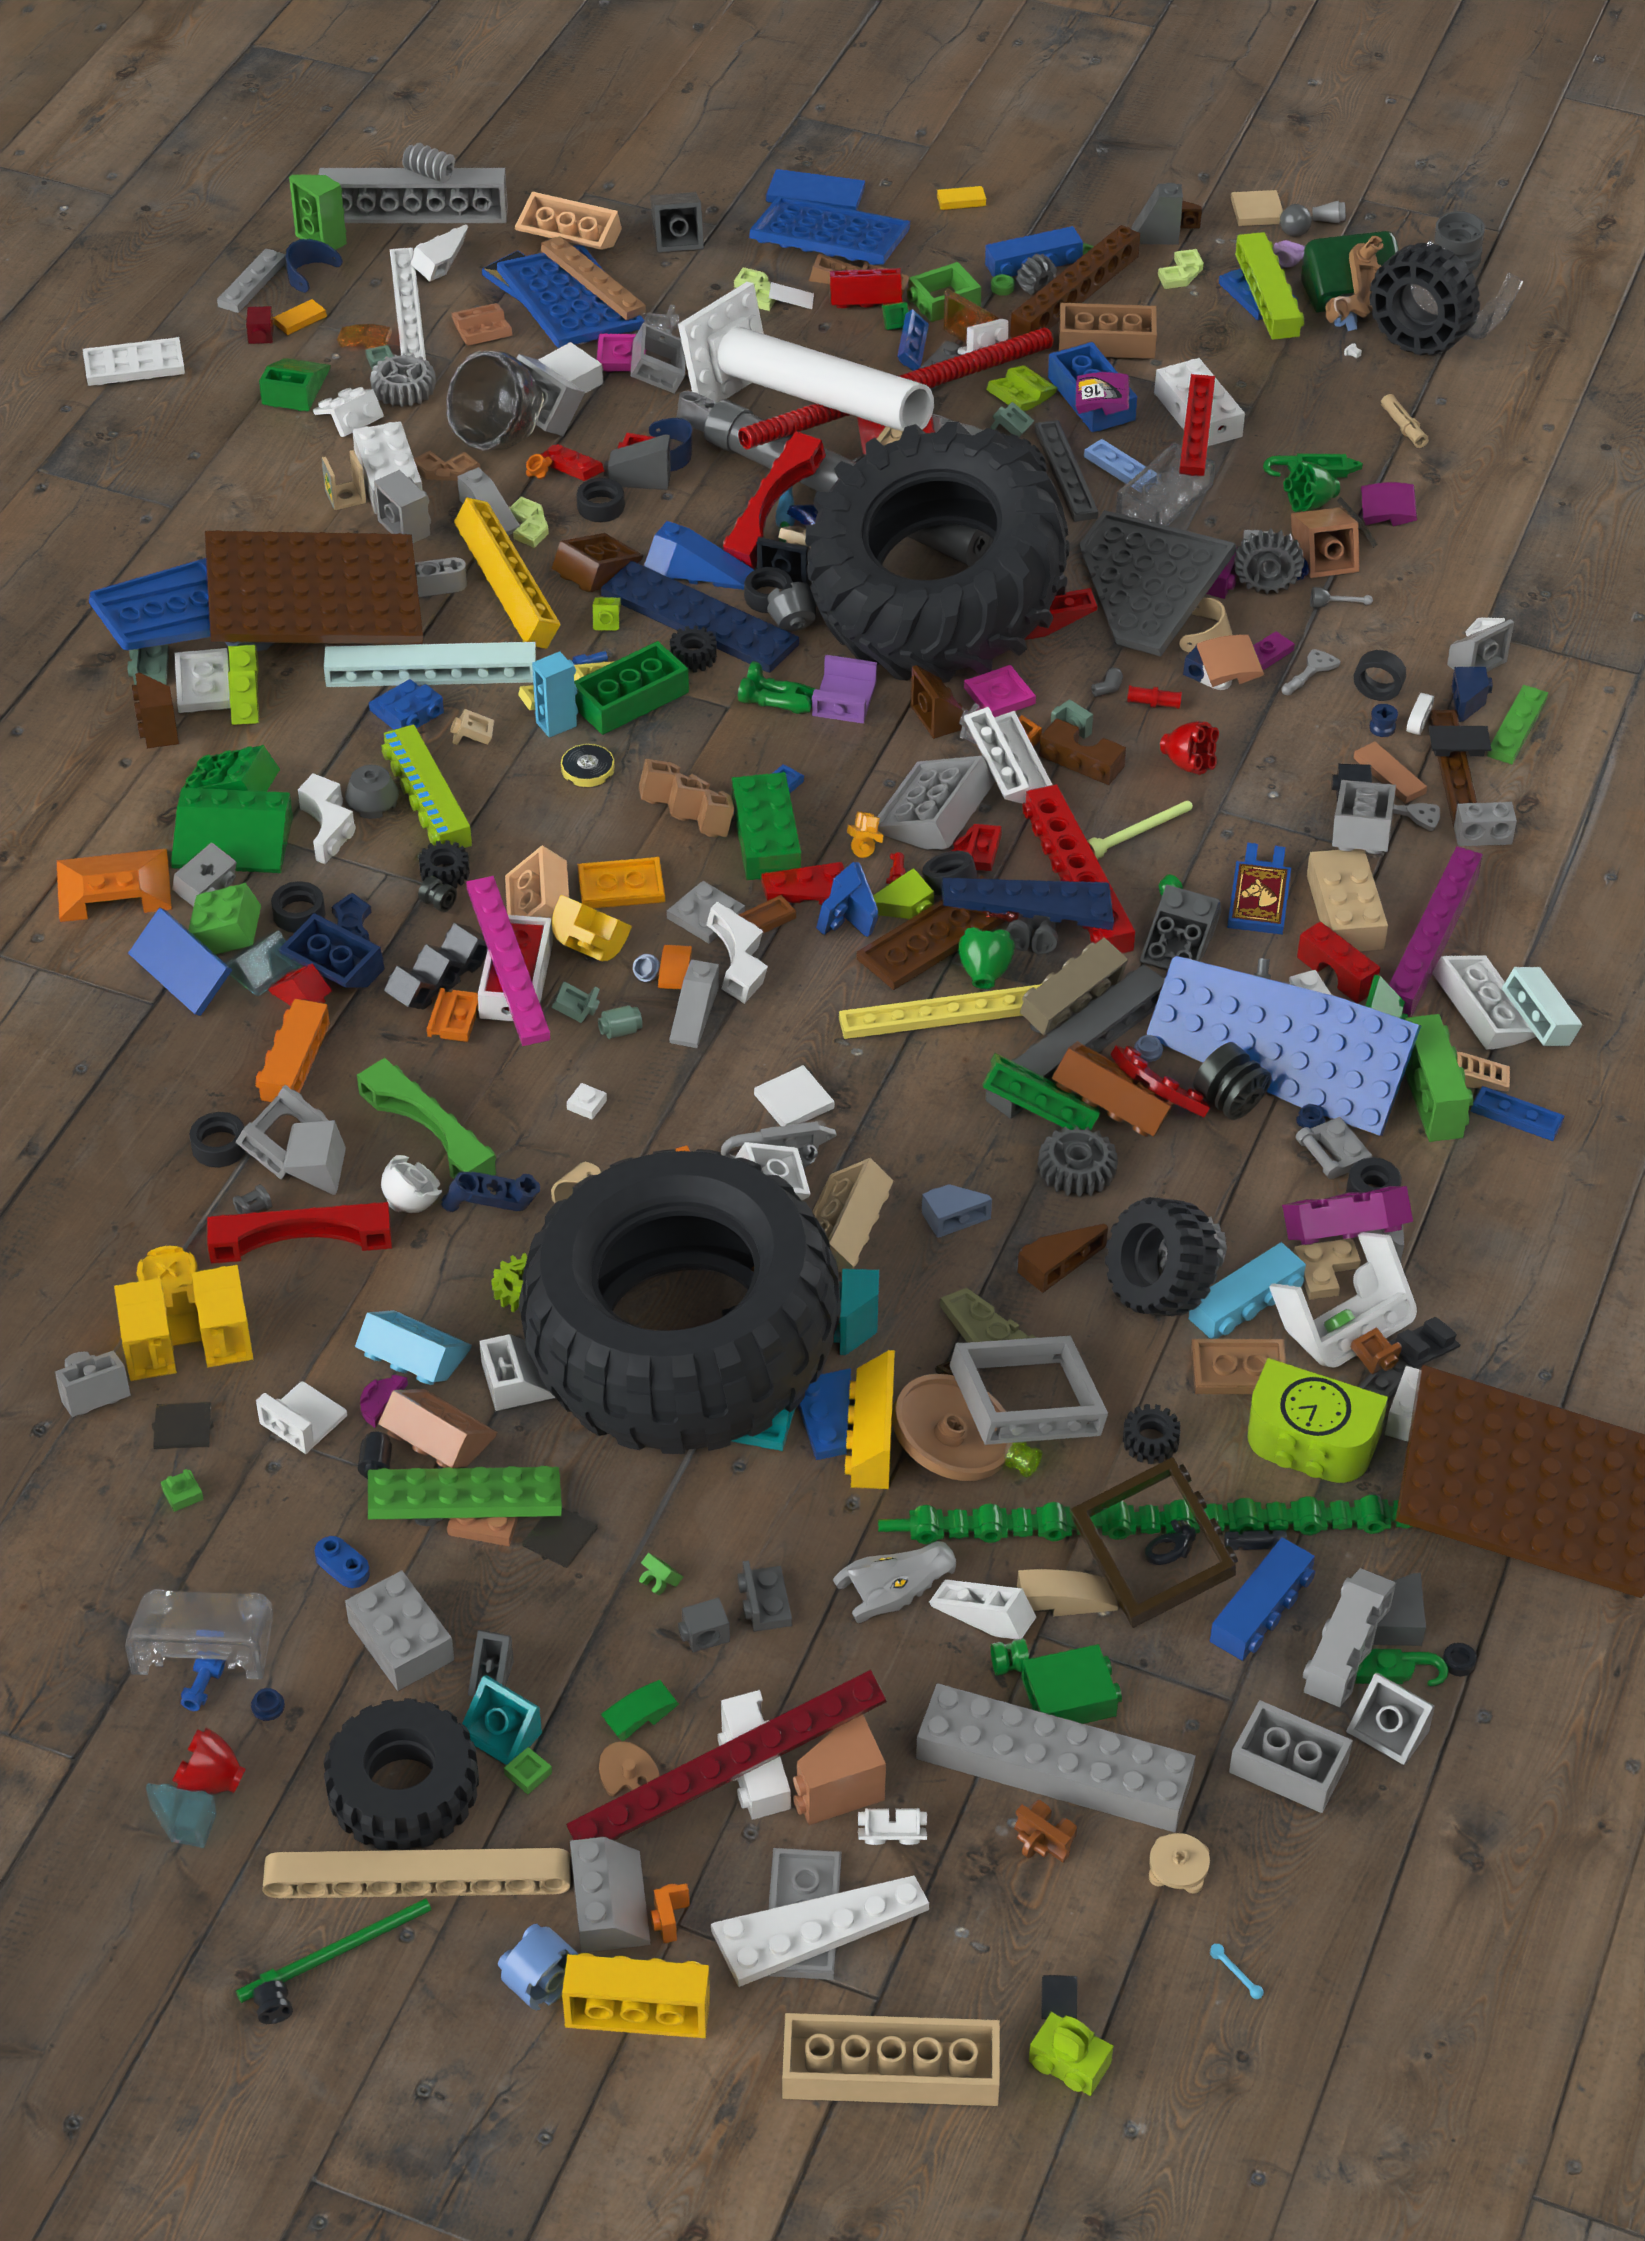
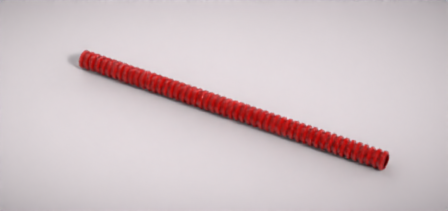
M1044 327L902 374L899 377L933 388L1049 349L1054 343L1053 335L1048 328ZM815 403L784 413V415H778V417H772L765 421L742 427L738 432V437L745 449H751L752 447L792 435L795 431L808 430V428H814L821 424L849 416L850 414Z

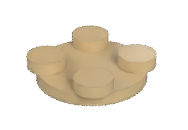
M1173 1833L1159 1837L1150 1852V1882L1155 1886L1166 1885L1175 1889H1185L1189 1893L1200 1892L1210 1865L1208 1847L1195 1837L1183 1833Z

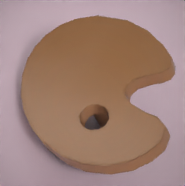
M630 1742L612 1743L600 1755V1779L605 1790L612 1797L617 1796L623 1788L627 1787L632 1791L640 1787L637 1783L640 1779H645L648 1783L659 1777L658 1768L651 1756L645 1750Z

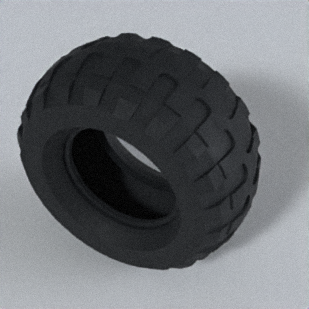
M676 1149L660 1150L653 1152L651 1155L635 1159L632 1157L611 1164L609 1169L598 1175H589L573 1186L572 1195L568 1199L557 1201L545 1216V1224L542 1230L534 1235L522 1277L523 1284L519 1297V1309L527 1351L538 1369L541 1380L567 1412H572L580 1420L582 1426L598 1436L611 1434L616 1438L618 1445L635 1450H641L645 1447L661 1449L662 1454H685L687 1449L705 1447L708 1448V1451L730 1446L732 1440L746 1434L753 1437L764 1432L772 1426V1419L784 1408L789 1413L793 1411L804 1399L805 1391L808 1389L809 1384L816 1382L822 1373L834 1341L833 1335L835 1334L841 1313L836 1259L831 1252L829 1239L807 1203L801 1201L795 1194L793 1187L779 1175L764 1174L760 1164L742 1157L732 1159L722 1156L718 1151L698 1149L694 1152L676 1151ZM708 1270L720 1272L735 1279L748 1290L740 1303L722 1318L708 1324L683 1330L655 1331L643 1329L626 1322L613 1312L619 1300L635 1285L652 1277L675 1271Z

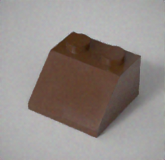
M917 665L912 666L911 707L932 738L935 739L961 731L965 712L962 704L957 703L954 699L951 689L946 687L936 675Z

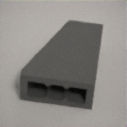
M1166 183L1157 185L1132 225V230L1141 233L1140 244L1179 245L1183 202L1182 184Z
M670 435L658 436L612 450L609 461H605L604 476L617 481L622 487L668 490L671 477Z
M1413 1573L1394 1580L1396 1586L1390 1611L1378 1623L1373 1645L1422 1646L1426 1629L1421 1573Z

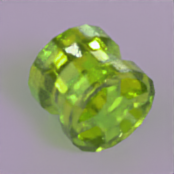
M1014 1442L1006 1454L1004 1464L1010 1469H1018L1022 1476L1028 1478L1037 1469L1043 1452L1037 1447L1031 1448L1027 1446V1442Z

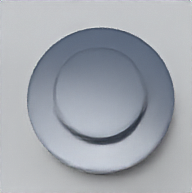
M643 954L635 959L633 972L640 981L651 982L659 975L660 963L654 955Z
M1153 1035L1140 1037L1134 1045V1049L1142 1054L1140 1057L1147 1062L1156 1061L1162 1056L1163 1046L1160 1040Z

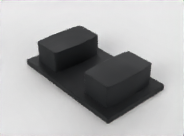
M1429 726L1431 746L1435 756H1450V751H1469L1470 756H1484L1485 751L1492 750L1488 726Z
M1437 1317L1425 1321L1423 1326L1415 1330L1407 1329L1399 1333L1397 1338L1389 1341L1391 1345L1397 1342L1401 1344L1402 1349L1399 1356L1414 1368L1461 1346L1455 1340L1457 1334Z

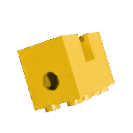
M238 1265L192 1272L193 1285L163 1290L161 1278L114 1286L122 1344L130 1381L177 1373L173 1346L202 1341L207 1368L254 1360Z

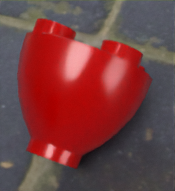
M1205 721L1189 722L1177 727L1170 734H1164L1161 738L1160 750L1162 754L1168 755L1170 760L1180 769L1192 774H1204L1207 770H1213L1217 764L1215 752L1216 742L1219 739V730Z
M207 1727L204 1732L197 1729L187 1749L193 1754L188 1763L182 1760L172 1779L173 1782L178 1784L176 1789L193 1795H212L225 1791L234 1793L246 1768L239 1765L231 1747L216 1732Z

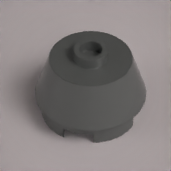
M804 582L791 583L792 588L784 589L780 592L779 588H776L768 595L769 605L767 611L777 625L785 631L804 629L811 625L816 618L817 604L809 584Z
M365 765L356 769L352 773L345 791V800L349 808H353L360 813V817L367 819L383 817V812L391 807L393 809L396 807L399 797V789L389 772L378 765Z

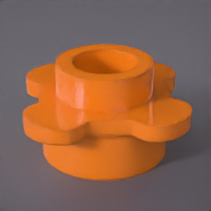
M540 454L532 455L526 462V475L543 479L548 472V466L552 464V459L550 457L543 458Z

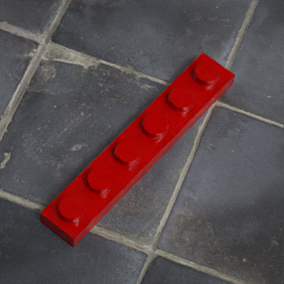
M1191 374L1179 474L1190 476H1204L1215 376Z

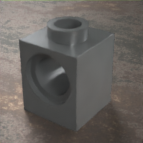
M719 1597L682 1608V1622L678 1623V1629L682 1641L689 1642L692 1652L730 1642V1623Z

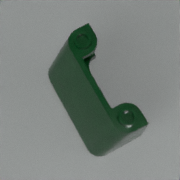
M1381 231L1319 238L1307 243L1303 254L1301 281L1316 313L1326 312L1325 306L1332 298L1341 296V294L1354 293L1349 261L1351 249L1358 243L1366 244L1372 236L1380 237L1383 247L1375 255L1377 263L1382 266L1399 251L1397 240L1393 233Z

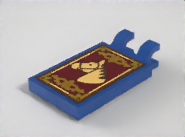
M1247 843L1245 862L1236 861L1227 928L1283 935L1291 867H1283L1286 847L1275 846L1273 862L1256 860L1258 844Z

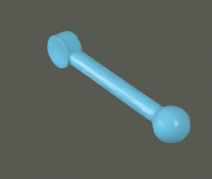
M1213 1944L1210 1949L1211 1957L1220 1959L1250 1990L1252 1998L1260 1999L1264 1994L1263 1988L1259 1985H1254L1224 1954V1947L1221 1944Z

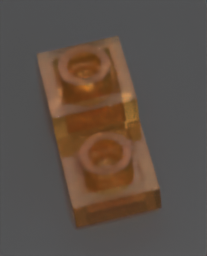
M376 324L350 325L341 328L337 341L340 347L348 345L353 347L363 342L365 349L385 346L388 344L392 329L391 327Z

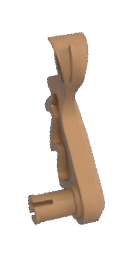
M1372 236L1366 244L1358 243L1351 249L1349 261L1354 295L1349 297L1338 296L1327 302L1325 306L1326 318L1330 323H1333L1340 314L1341 321H1343L1349 315V312H1354L1362 318H1365L1372 312L1373 308L1370 305V294L1372 291H1370V286L1375 278L1376 271L1381 267L1377 263L1375 255L1383 247L1380 237Z

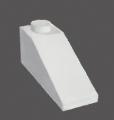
M945 1579L929 1601L931 1607L995 1637L1021 1639L1036 1619V1615L1023 1589Z

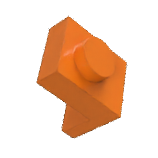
M686 1883L680 1885L668 1884L661 1889L654 1890L655 1910L650 1911L653 1930L654 1932H661L663 1944L677 1941L676 1921L673 1910L690 1906L689 1888Z

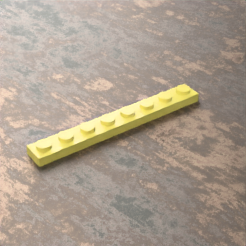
M1042 984L839 1011V1021L844 1039L1023 1016L1020 1010L1024 994L1032 987L1036 989Z

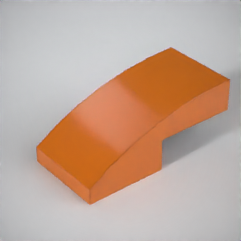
M664 945L658 988H682L683 980L692 958V946Z

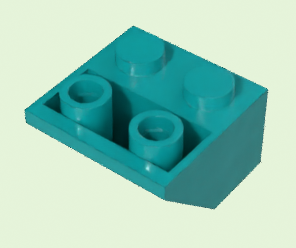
M842 1269V1281H839L841 1313L834 1334V1343H840V1355L849 1354L878 1332L879 1270Z

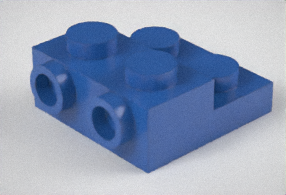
M411 679L369 702V710L393 730L413 724L417 729L444 713L442 696L427 684L420 687Z

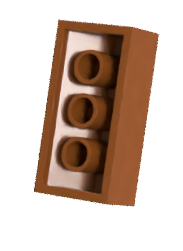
M1078 1041L1067 1049L1052 1077L1053 1080L1057 1081L1056 1086L1068 1093L1074 1091L1083 1096L1081 1100L1095 1108L1098 1105L1108 1110L1107 1115L1119 1122L1125 1120L1134 1125L1132 1129L1145 1137H1148L1149 1134L1153 1137L1155 1136L1175 1105L1149 1090L1148 1084L1131 1078L1114 1061Z

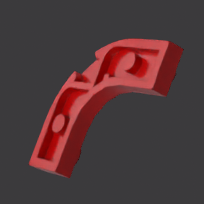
M1115 1045L1110 1055L1116 1064L1131 1078L1148 1084L1149 1090L1197 1115L1206 1116L1210 1107L1203 1099L1205 1096L1193 1088H1189L1187 1091L1180 1088V1084L1168 1076L1162 1078L1147 1066L1148 1062L1140 1057L1142 1054L1138 1050L1130 1046H1126L1124 1049Z

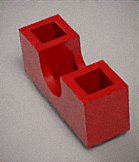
M1321 921L1300 934L1297 953L1299 960L1312 970H1316L1317 973L1330 965L1338 978L1337 989L1355 1003H1360L1368 997L1374 975L1380 976V966Z

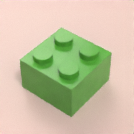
M246 883L196 895L188 931L215 955L252 946L261 904Z

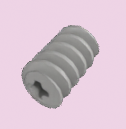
M420 142L414 146L409 145L405 149L402 159L405 169L412 170L415 173L439 182H447L450 179L455 165L454 155L446 154L444 151L439 152L436 148L431 149L430 146H424Z

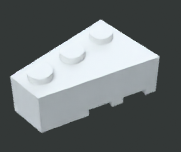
M760 1690L721 1700L722 1733L717 1734L719 1746L769 1721H764L762 1716L761 1702L763 1699ZM780 1757L735 1779L738 1780L740 1786L737 1789L740 1805L742 1808H748L752 1820L791 1809V1790Z

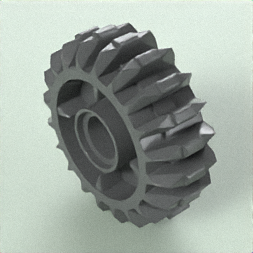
M1272 528L1268 533H1264L1260 529L1257 536L1251 533L1249 539L1243 538L1241 546H1238L1236 556L1234 557L1235 572L1239 575L1241 583L1246 582L1248 589L1255 586L1257 593L1263 589L1266 594L1270 590H1275L1278 594L1281 587L1287 590L1289 583L1295 584L1297 577L1301 576L1304 566L1303 550L1299 548L1298 540H1293L1291 534L1284 536L1282 530L1274 533Z
M1077 1125L1074 1130L1064 1127L1062 1133L1054 1130L1052 1137H1046L1044 1144L1039 1149L1038 1166L1041 1178L1046 1179L1047 1186H1054L1056 1192L1064 1190L1067 1196L1070 1193H1076L1080 1198L1082 1193L1092 1196L1094 1190L1102 1192L1104 1186H1110L1112 1178L1117 1173L1118 1157L1115 1145L1110 1144L1109 1137H1101L1100 1130L1092 1133L1089 1126L1085 1130H1079Z

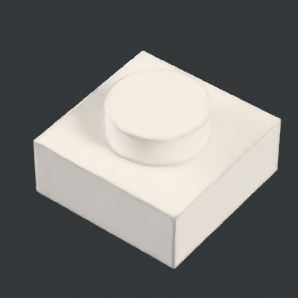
M581 1083L568 1099L567 1110L592 1120L606 1103L607 1093Z

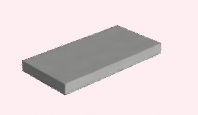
M773 1848L769 1909L839 1893L842 1852ZM836 1948L768 1976L834 1980Z

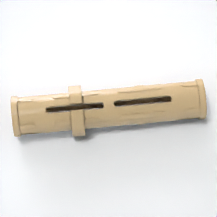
M1393 394L1384 396L1381 400V403H1383L1381 406L1400 426L1401 433L1408 437L1416 448L1424 447L1428 443V436L1420 428V423L1408 414Z

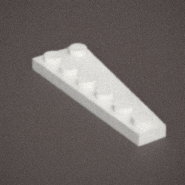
M910 1876L714 1922L711 1924V1932L738 1987L926 1912L929 1910V1902L916 1877Z

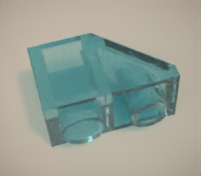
M148 1783L146 1792L150 1808L171 1842L205 1848L217 1814L213 1795H209L201 1790L188 1791L177 1789L169 1784L156 1785Z

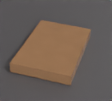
M1192 1339L1191 1342L1195 1394H1253L1267 1358L1287 1364L1284 1339Z

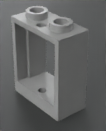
M643 323L633 340L630 376L675 394L685 377L686 360L681 338ZM644 349L671 359V364L644 354Z

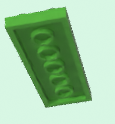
M509 1466L506 1468L446 1467L442 1469L382 1468L368 1470V1519L561 1516L562 1512L559 1467Z

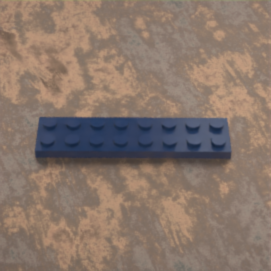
M630 561L601 587V596L621 598V605L675 630L681 628L685 631L686 626H689L690 629L698 626V630H701L702 627L707 628V632H713V636L716 637L718 650L748 664H751L752 661L759 662L763 670L771 673L799 646L798 636L634 561Z

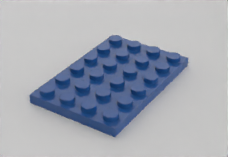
M778 196L751 227L749 238L756 239L760 243H776L784 248L797 247L805 252L817 251L822 252L826 256L837 255L846 257L850 261L863 260L868 261L871 265H881L886 262L910 230V221Z
M583 245L573 246L601 268ZM545 253L497 263L498 273L557 348H561L570 342L574 345L599 339V334L630 333L639 330L645 321L640 315L625 320Z

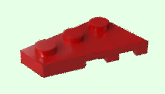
M842 862L762 873L761 882L766 899L769 901L782 895L787 902L801 903L803 900L819 901V905H822L830 896L834 878L844 870Z

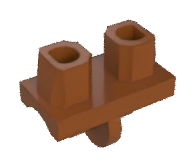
M1037 1800L1028 1808L1022 1804L1016 1810L1018 1818L1014 1827L1019 1832L1017 1839L1024 1843L1022 1855L1031 1858L1037 1852L1045 1858L1050 1853L1064 1863L1070 1855V1845L1076 1837V1824L1067 1818H1062L1054 1827L1047 1822L1051 1818L1052 1810L1044 1802Z

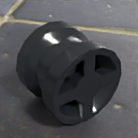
M278 1980L269 1981L254 1989L252 1994L254 2003L259 2005L257 2015L261 2023H280L292 2015L291 2002L286 1999L289 1994L286 1983Z

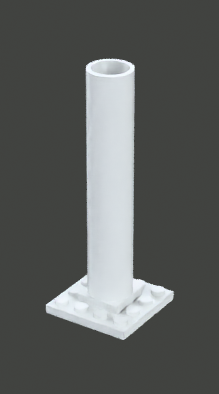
M746 282L678 324L691 389L693 392L717 403L720 400L729 398L747 385L755 383L900 431L914 424L923 429L932 417L934 397L931 389L925 384L765 335L753 283Z

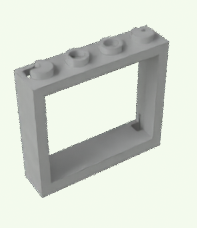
M1071 1336L956 1343L950 1368L985 1445L1101 1436L1108 1412ZM1060 1363L1080 1406L996 1412L977 1368Z

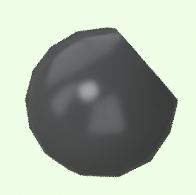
M1290 205L1280 215L1282 231L1289 236H1301L1307 233L1311 227L1312 216L1310 211L1303 205Z

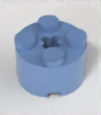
M533 1924L527 1928L522 1940L514 1949L506 1951L500 1957L498 1966L502 1969L501 1980L530 2008L540 2010L538 2004L545 2002L549 2006L562 1996L567 1954L578 1955V1953L550 1927H540L538 1924Z

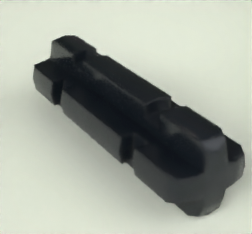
M1268 1530L1242 1531V1534H1238V1531H1227L1224 1534V1546L1230 1545L1233 1550H1239V1547H1243V1550L1269 1549V1546L1274 1547L1281 1537L1286 1540L1288 1539L1285 1530H1273V1533H1269Z

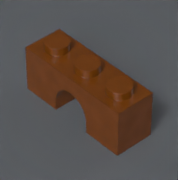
M1056 718L1040 736L1039 756L1106 785H1110L1125 767L1126 747L1102 738L1096 745L1082 746L1078 744L1079 727Z

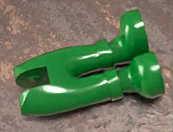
M752 661L748 669L747 678L743 677L738 690V701L745 704L758 703L759 706L782 708L796 714L809 713L812 709V695L815 688L791 681H778L773 678L766 679L763 676L762 665L759 662Z

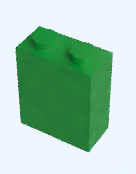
M1099 1644L1023 1660L1021 1679L1032 1710L1084 1724L1116 1717L1118 1703L1122 1702L1120 1686L1118 1683H1113L1110 1676L1112 1675L1110 1659L1108 1656H1103Z

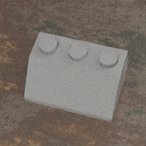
M606 1837L570 1841L581 1953L650 1945L640 1851Z

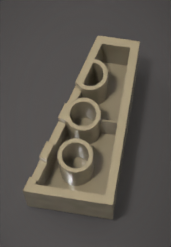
M1105 937L1096 944L1092 942L1085 947L1079 957L1076 959L1074 957L1070 958L1058 973H1050L1038 988L1032 987L1022 998L1023 1004L1020 1013L1037 1030L1046 1035L1051 1030L1065 1023L1072 1015V1012L1079 1013L1090 1001L1096 1000L1103 995L1110 986L1118 984L1121 981L1128 959Z

